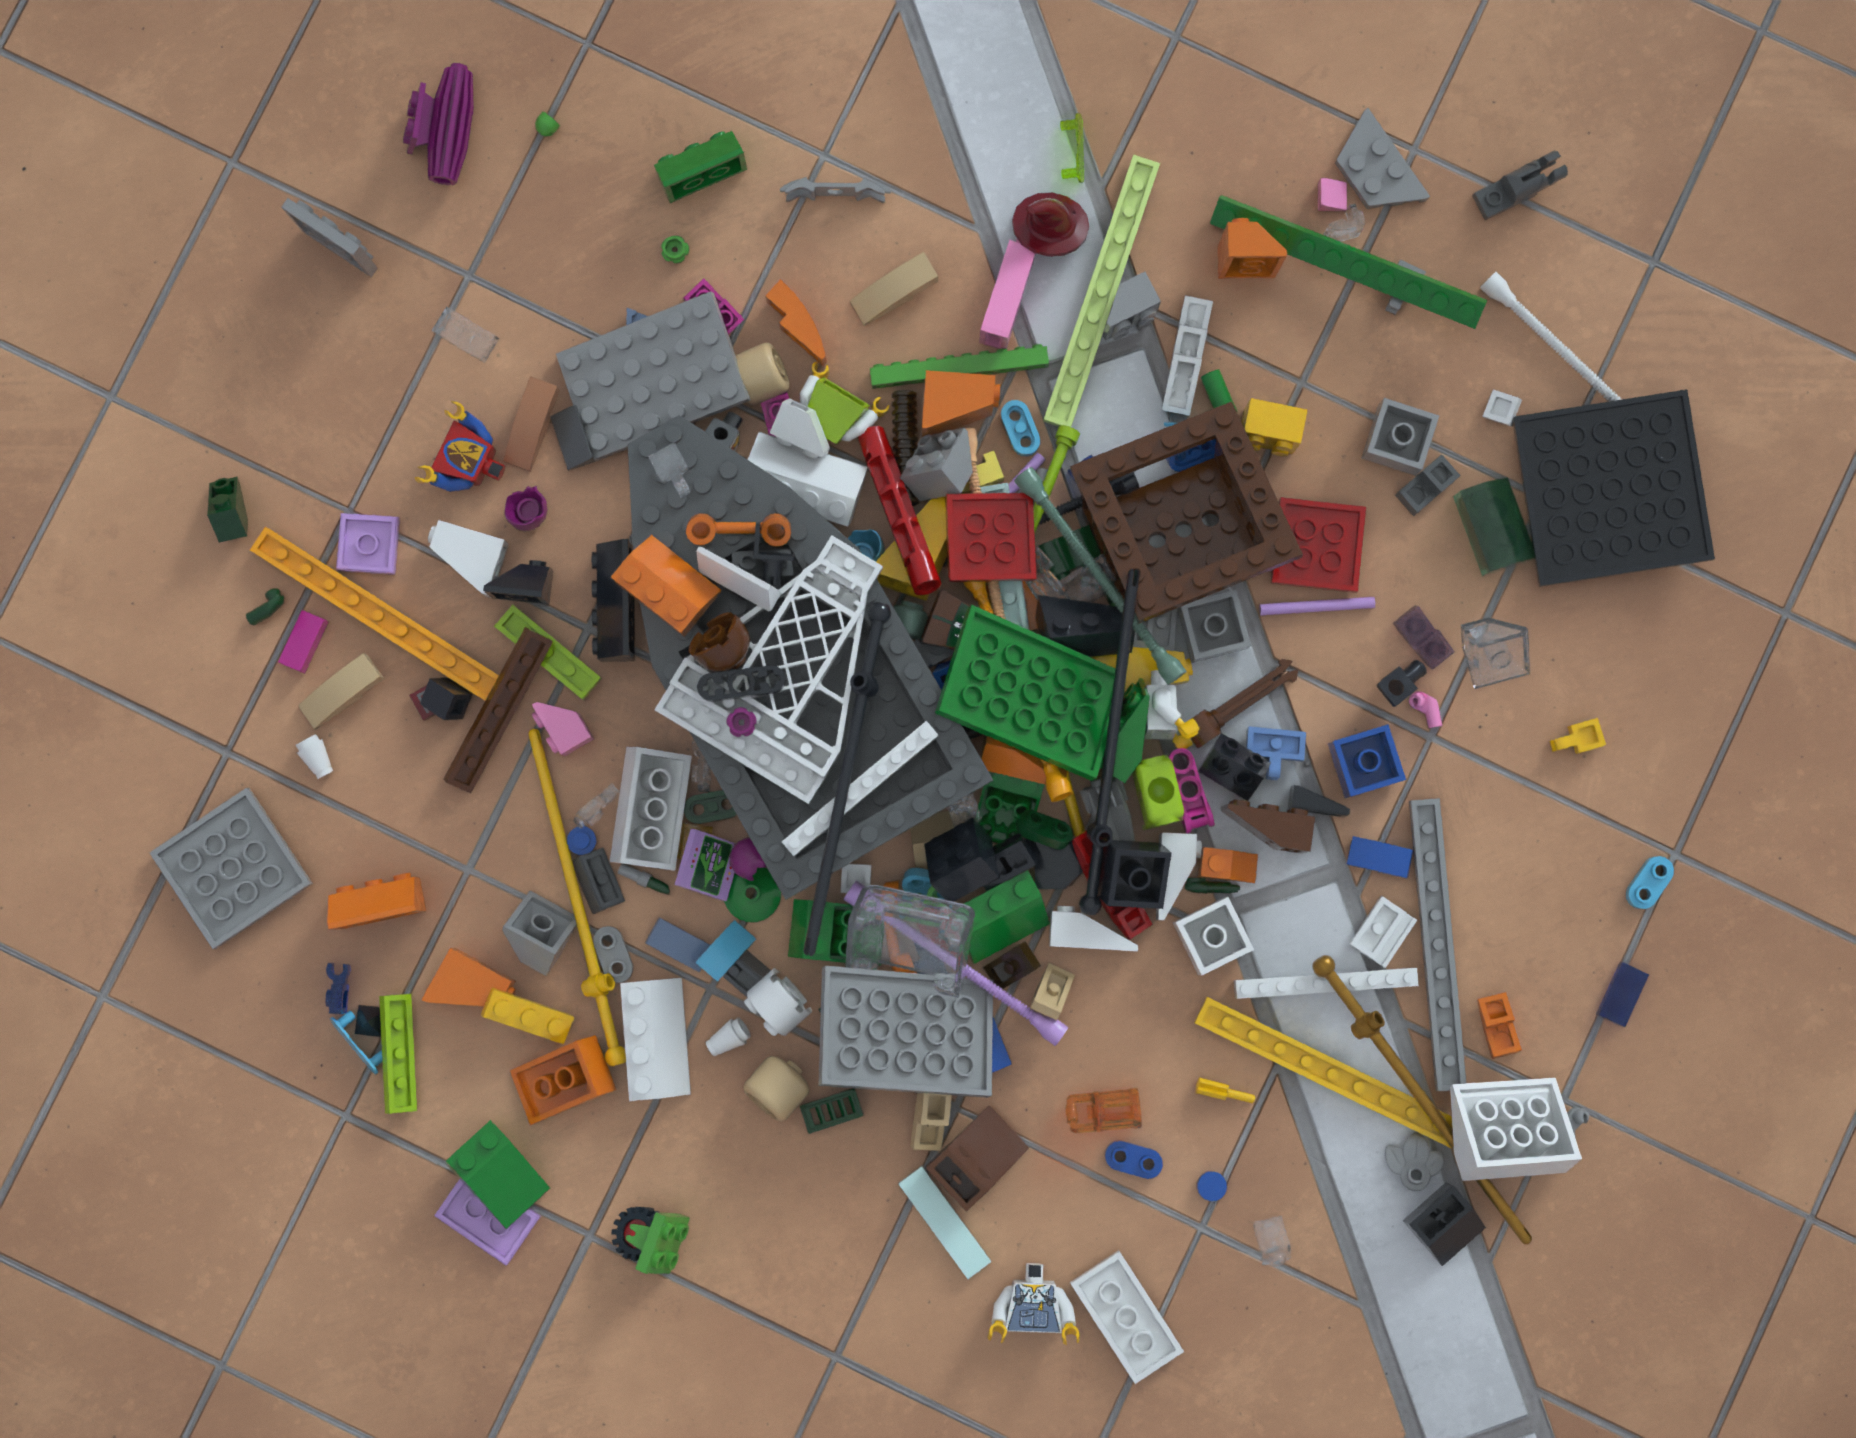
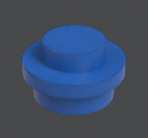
M585 826L575 827L567 837L569 849L578 855L592 852L597 842L595 833Z

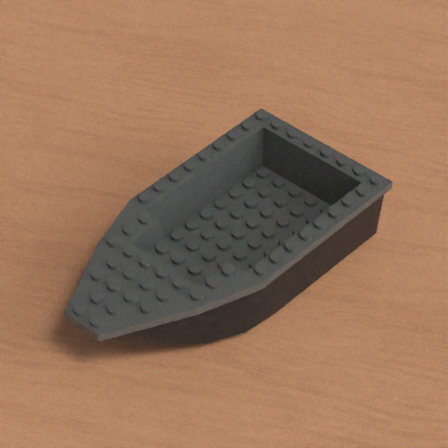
M680 415L628 444L633 550L653 535L699 572L696 552L698 547H703L732 563V552L754 551L755 534H715L713 540L708 544L695 545L690 542L686 535L687 523L691 517L703 513L711 516L715 522H763L768 515L777 513L786 517L790 522V539L786 544L776 547L766 543L762 534H760L759 550H791V554H795V559L792 561L793 579L817 560L831 535L862 553L855 544L789 486ZM706 577L722 591L688 634L683 637L640 602L652 667L665 690L668 689L669 682L684 658L691 655L688 651L689 645L698 631L703 635L709 629L706 624L720 614L732 612L740 619L757 605L740 595H732L731 590ZM877 579L867 596L854 674L862 670L872 622L868 617L870 605L874 602L889 605L891 617L882 627L873 671V677L877 680L879 690L875 696L869 697L867 700L850 784L925 721L931 725L939 736L843 816L832 873L993 781L962 725L935 714L942 690ZM800 590V592H799V594H798L797 596L803 595V594H808V593H806V592L803 591V590ZM786 597L779 598L771 611L763 610L744 624L749 632L751 643L757 644ZM812 598L795 601L798 617L816 613ZM816 599L819 612L833 609ZM792 605L782 621L795 618ZM838 613L820 617L824 633L842 629ZM842 614L844 627H846L850 619ZM817 618L800 622L803 638L821 634ZM796 623L779 627L783 643L800 639ZM776 631L766 647L779 644ZM841 634L825 638L829 653ZM852 637L847 639L821 682L822 686L840 697H844L854 641ZM822 639L805 642L808 659L826 655ZM801 644L784 647L788 664L805 660ZM748 649V652L745 656V662L739 668L729 669L727 671L742 669L744 664L748 660L749 656L751 655L752 649ZM781 649L763 652L766 666L784 665ZM761 657L758 658L753 667L762 666ZM825 660L810 663L813 679ZM806 664L789 668L792 684L810 680ZM705 669V670H707V671L710 672V673H715L714 671H710V670H708V669ZM783 669L782 671H783V673H784V675H785V678H786L785 686H788V685H789V682H788L786 670ZM771 672L768 675L771 688L775 687V682L780 681V676H775L774 672ZM754 676L756 682L754 691L761 690L759 683H767L766 678L758 679V676ZM723 677V678H722L723 681H725V682L728 681V677ZM744 682L739 689L741 692L746 691ZM809 685L794 689L797 705ZM852 689L841 753L810 804H807L690 732L785 900L818 882L828 829L795 857L782 841L836 795L856 699V693ZM790 690L773 694L777 710L794 706ZM817 691L813 694L797 720V726L833 747L837 740L843 704L825 693ZM770 695L753 698L773 711ZM793 711L782 713L779 715L788 720L792 715Z

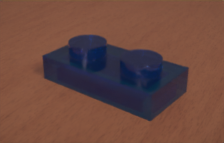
M1619 962L1596 1015L1621 1027H1626L1649 974L1624 962Z

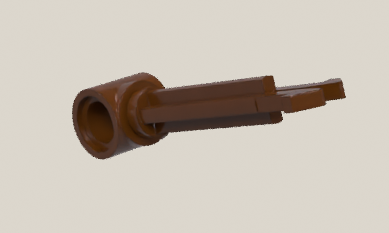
M1286 659L1279 660L1278 664L1280 666L1266 674L1218 708L1211 711L1204 709L1195 715L1193 719L1198 724L1199 731L1196 736L1190 739L1197 749L1221 734L1220 728L1225 726V723L1274 691L1287 680H1290L1292 683L1295 682L1298 676V669L1284 674L1276 681L1272 680L1284 672L1292 661Z

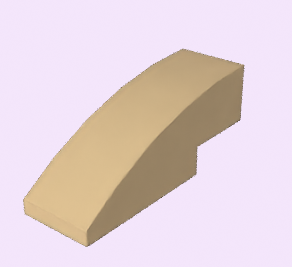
M923 252L877 280L851 299L850 303L865 326L912 300L914 295L937 283L938 275Z
M363 653L320 685L298 706L316 730L362 698V694L384 680V677L370 657Z

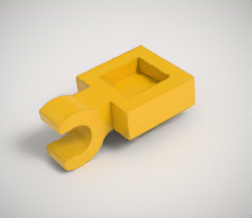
M1598 718L1568 726L1570 735L1549 741L1552 752L1573 746L1576 754L1606 745Z

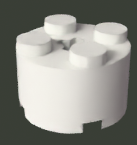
M773 968L747 991L748 998L744 1000V1003L752 1013L756 1014L758 1012L765 1020L763 1025L771 1035L776 1036L779 1033L786 1036L812 1013L811 1007L805 1009L803 1005L807 1000L787 977L782 980L776 975L780 971Z

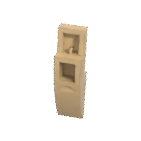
M917 1093L910 1147L913 1150L941 1151L944 1127L949 1126L952 1095Z

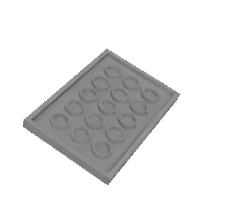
M711 291L556 354L572 404L577 406L595 462L628 449L630 442L678 415L691 423H695L751 401L741 378L737 359L716 297Z
M836 966L822 967L818 1086L991 1097L992 993L989 994L985 991L986 989L983 990L982 987H979V985L970 981V978L967 979L966 977Z

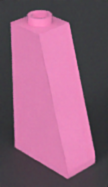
M1016 239V242L1009 240L980 330L979 343L997 349H1007L1036 255V253L1021 245L1018 239Z

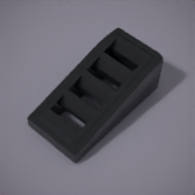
M1293 785L1290 788L1289 810L1291 808L1308 810V813L1346 817L1350 814V809L1299 785Z

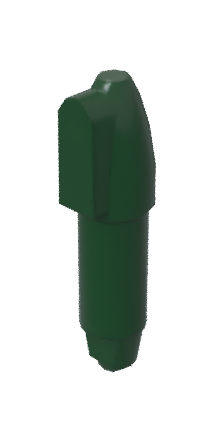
M1187 878L1185 889L1193 893L1230 894L1238 892L1240 886L1231 884V882H1208L1206 878Z

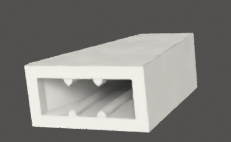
M438 520L437 525L432 526L429 532L428 542L431 543L430 548L479 592L491 598L483 591L485 584L499 576L509 544L503 539Z

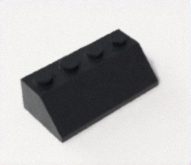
M628 539L596 544V552H592L591 556L592 569H597V580H592V597L597 598V609H592V625L597 626V637L592 639L593 655H597V659L600 662L635 661V598L611 578L626 557L633 551V545Z

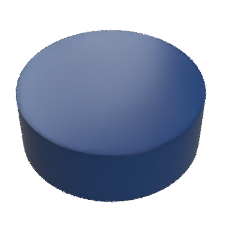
M1208 1171L1198 1178L1196 1187L1202 1198L1208 1201H1217L1225 1195L1227 1183L1221 1174Z

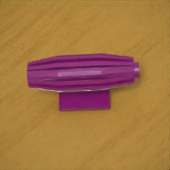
M452 63L451 67L444 69L434 99L425 93L426 83L420 82L418 91H412L407 110V116L412 117V119L408 118L403 136V143L408 144L407 154L412 155L415 147L427 145L428 178L430 181L441 185H455L457 183L468 149L474 109L473 74L466 65L460 63Z

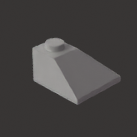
M529 891L505 923L502 931L520 962L547 976L559 959L577 924L574 914Z

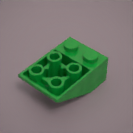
M1139 678L1136 684H1130L1124 693L1125 700L1122 706L1113 774L1115 778L1123 783H1126L1142 760L1150 699L1142 678ZM1104 754L1100 765L1101 769L1103 767Z
M989 771L993 781L983 786L974 819L990 835L992 842L1000 843L1019 833L1016 829V820L1023 811H1037L1045 784Z
M794 899L788 957L881 966L885 931L884 919H881V916L878 917V914L875 915V913L872 915L870 912L855 908L850 904L826 902L816 952L813 956L809 954L806 956L803 949L813 900Z

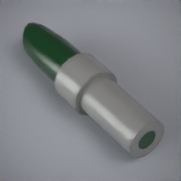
M621 864L618 874L637 882L638 885L644 888L648 887L654 891L669 895L668 884L652 877L647 872H641L626 864Z

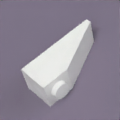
M1159 834V843L1165 846L1172 854L1163 909H1156V920H1165L1195 866L1196 858H1201L1202 843L1197 841V834Z
M1057 906V911H1051L1049 946L1138 951V945L1083 913H1076L1075 907Z

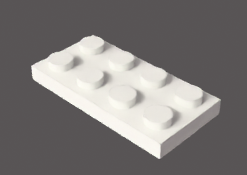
M1119 1250L1070 1282L1135 1384L1184 1352Z

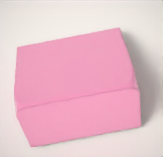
M1320 178L1318 182V211H1346L1347 182Z

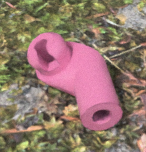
M1416 691L1410 695V706L1426 715L1428 729L1443 726L1439 705L1435 698L1421 691Z

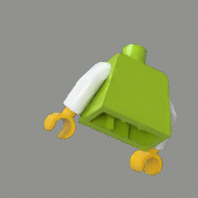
M818 361L812 364V375L808 377L800 392V403L816 411L827 440L835 444L842 440L849 442L864 434L866 429L873 426L878 420V417H883L888 412L889 405L884 410H879L876 407L881 397H877L871 406V410H868L870 407L868 403L827 379L829 376L828 365L823 372L819 373L816 371L819 366Z

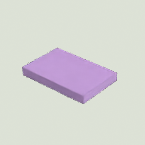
M460 1179L434 1215L506 1266L541 1217L540 1214L529 1208L511 1226L505 1229Z

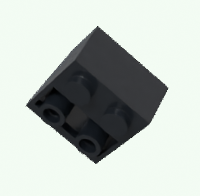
M1447 1182L1403 1220L1406 1226L1441 1266L1446 1264L1486 1228L1471 1205L1453 1185Z

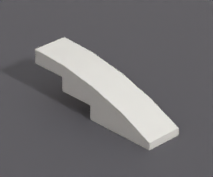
M1187 295L1184 297L1163 399L1162 410L1190 416L1213 305L1211 300Z

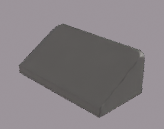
M577 406L568 407L550 416L568 471L595 462Z
M604 848L579 856L572 861L576 876L592 914L599 913L625 901Z
M746 950L723 977L748 998L747 991L771 970Z

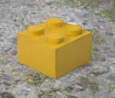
M1250 398L1243 410L1241 423L1255 451H1259L1261 447L1272 450L1271 453L1274 455L1288 456V454H1293L1301 444L1308 410Z

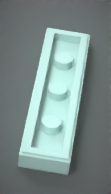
M923 1166L898 1183L967 1279L991 1263L990 1258Z

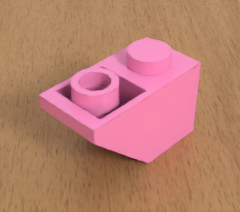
M539 702L532 704L536 711L532 713V717L540 729L545 727L550 737L546 738L554 753L559 752L565 757L594 740L579 713Z

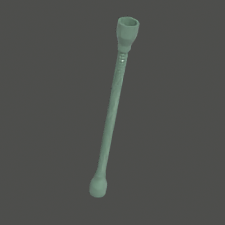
M1033 467L1022 472L1016 477L1014 482L1024 494L1031 497L1037 505L1044 509V512H1046L1059 532H1062L1061 534L1064 535L1068 544H1071L1070 546L1073 547L1072 549L1075 550L1077 556H1080L1079 558L1082 559L1081 561L1084 562L1086 568L1091 571L1090 573L1093 574V577H1095L1117 609H1120V612L1123 614V596L1120 595L1121 593L1118 592V589L1109 580L1103 569H1100L1096 560H1093L1094 557H1091L1092 555L1089 554L1087 548H1084L1085 546L1082 545L1083 543L1080 542L1078 536L1073 533L1074 531L1071 530L1069 524L1064 521L1065 519L1062 518V515L1051 503L1048 494L1044 490L1040 476ZM1134 614L1133 630H1136L1135 632L1138 633L1140 639H1143L1142 642H1145L1144 644L1147 645L1149 651H1152L1151 656L1156 661L1159 674L1167 685H1170L1187 671L1178 659L1168 654L1163 647L1159 646V643H1156L1157 641L1147 631L1148 629L1145 628L1146 626L1143 625V622L1138 623Z

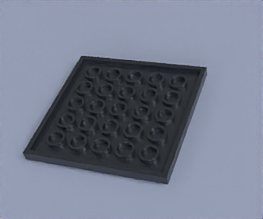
M1687 389L1513 417L1539 587L1715 560Z

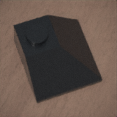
M529 560V565L520 564L485 584L483 591L492 599L549 605L553 570L550 567H546V562Z

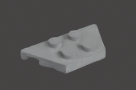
M1369 108L1364 110L1335 164L1366 209L1378 208L1382 205L1395 206L1402 205L1404 202H1425L1428 200L1430 195Z

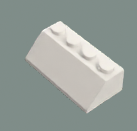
M759 432L748 460L789 486L826 520L848 527L853 519L868 467L830 454H826L823 457L818 456L817 459L802 453V448L794 444L792 446L783 445L776 441L777 437Z
M626 747L610 862L675 871L691 755L641 747Z
M682 978L620 983L629 1101L690 1095Z

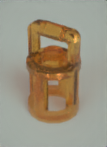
M1137 1087L1127 1090L1093 1091V1093L1073 1094L1067 1097V1105L1065 1106L1066 1118L1070 1131L1073 1133L1103 1132L1127 1128L1139 1129L1142 1127ZM1091 1102V1105H1086L1087 1118L1092 1120L1093 1123L1078 1124V1111L1075 1103ZM1130 1106V1112L1105 1114L1104 1108Z

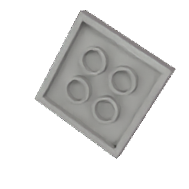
M287 198L281 208L302 232L368 276H373L378 269L372 262L374 257L367 252L368 249L361 244L357 237L349 232H346L344 235L333 221L325 216H322L320 219L313 212L314 210L301 200L296 204Z

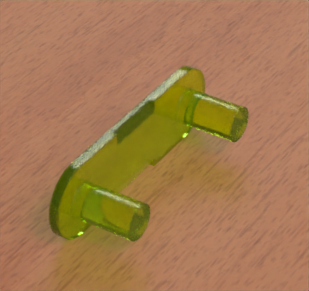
M1076 113L1075 119L1060 121L1061 131L1075 129L1077 141L1076 168L1062 169L1061 175L1062 179L1078 178L1079 183H1083V120L1081 114Z

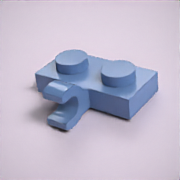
M1250 726L1247 728L1246 748L1260 754L1271 762L1266 773L1267 780H1278L1280 778L1281 760L1304 761L1306 732Z

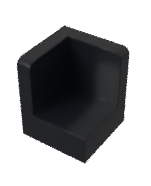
M430 678L420 703L443 720L463 719L473 694L450 678Z

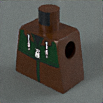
M944 590L938 591L919 642L924 645L954 650L967 608L970 605Z

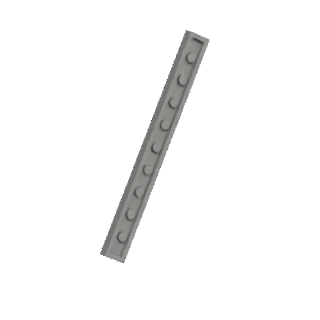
M1440 798L1409 801L1435 1089L1436 1091H1450V1087L1453 1084H1466Z

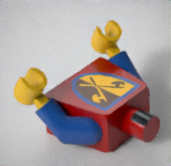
M451 401L457 406V412L453 415L447 410H444L446 416L458 419V422L453 420L432 467L427 465L417 467L425 470L426 477L425 479L415 477L416 482H430L435 487L453 492L470 489L473 485L480 486L485 475L499 481L504 474L506 466L493 460L496 449L492 446V436L479 419L468 411H464L461 403Z

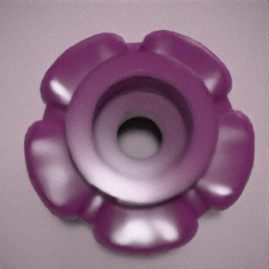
M743 707L736 708L733 713L728 715L726 720L727 726L730 727V733L736 737L751 735L755 730L754 724L757 722L754 713L748 712ZM744 720V725H739V721Z

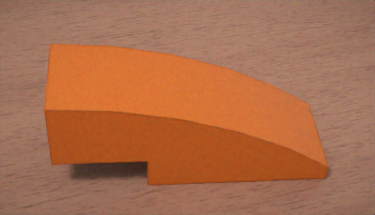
M780 279L765 295L767 303L784 317L779 322L780 330L824 366L827 363L826 355L814 321L796 294Z

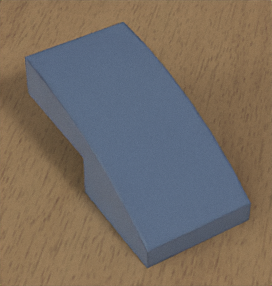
M660 917L645 941L651 947L698 972L702 968L696 964V961L710 947V944Z

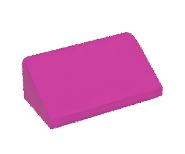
M301 610L278 662L305 674L329 621Z

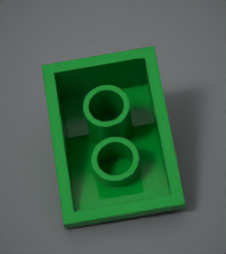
M491 1120L446 1160L447 1166L505 1229L511 1226L550 1189L547 1183Z

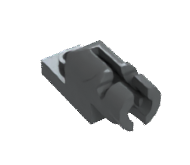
M1554 150L1504 175L1499 181L1475 192L1472 196L1484 220L1535 197L1539 191L1565 178L1568 175L1566 165L1553 170L1547 177L1544 173L1540 174L1541 171L1555 165L1556 160L1561 157L1559 152Z

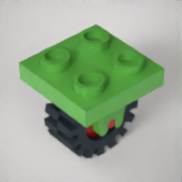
M630 1207L626 1209L627 1212H621L619 1214L621 1219H615L613 1223L618 1227L617 1229H612L611 1232L612 1235L617 1236L616 1239L612 1240L613 1245H619L615 1250L618 1253H624L622 1257L625 1259L638 1261L635 1269L645 1274H670L678 1262V1250L681 1242L685 1240L688 1234L690 1218L678 1213H660L650 1207Z

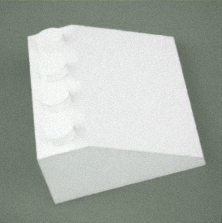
M1556 1078L1453 1084L1450 1087L1454 1155L1462 1181L1566 1173L1582 1159Z

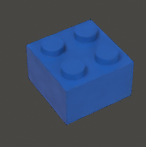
M1389 724L1328 743L1345 799L1406 780Z

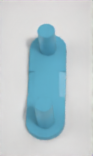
M349 1010L338 1020L331 1017L330 1021L367 1067L376 1075L378 1073L376 1067L382 1063V1050L368 1059L344 1030V1027L356 1019L355 1015Z

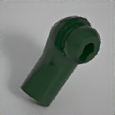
M278 588L268 590L265 593L268 601L246 613L247 621L254 626L269 618L284 604V595H281Z

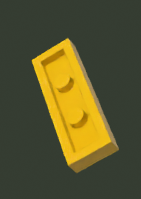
M491 988L481 1012V1016L561 1044H564L574 1020V1016L495 988Z

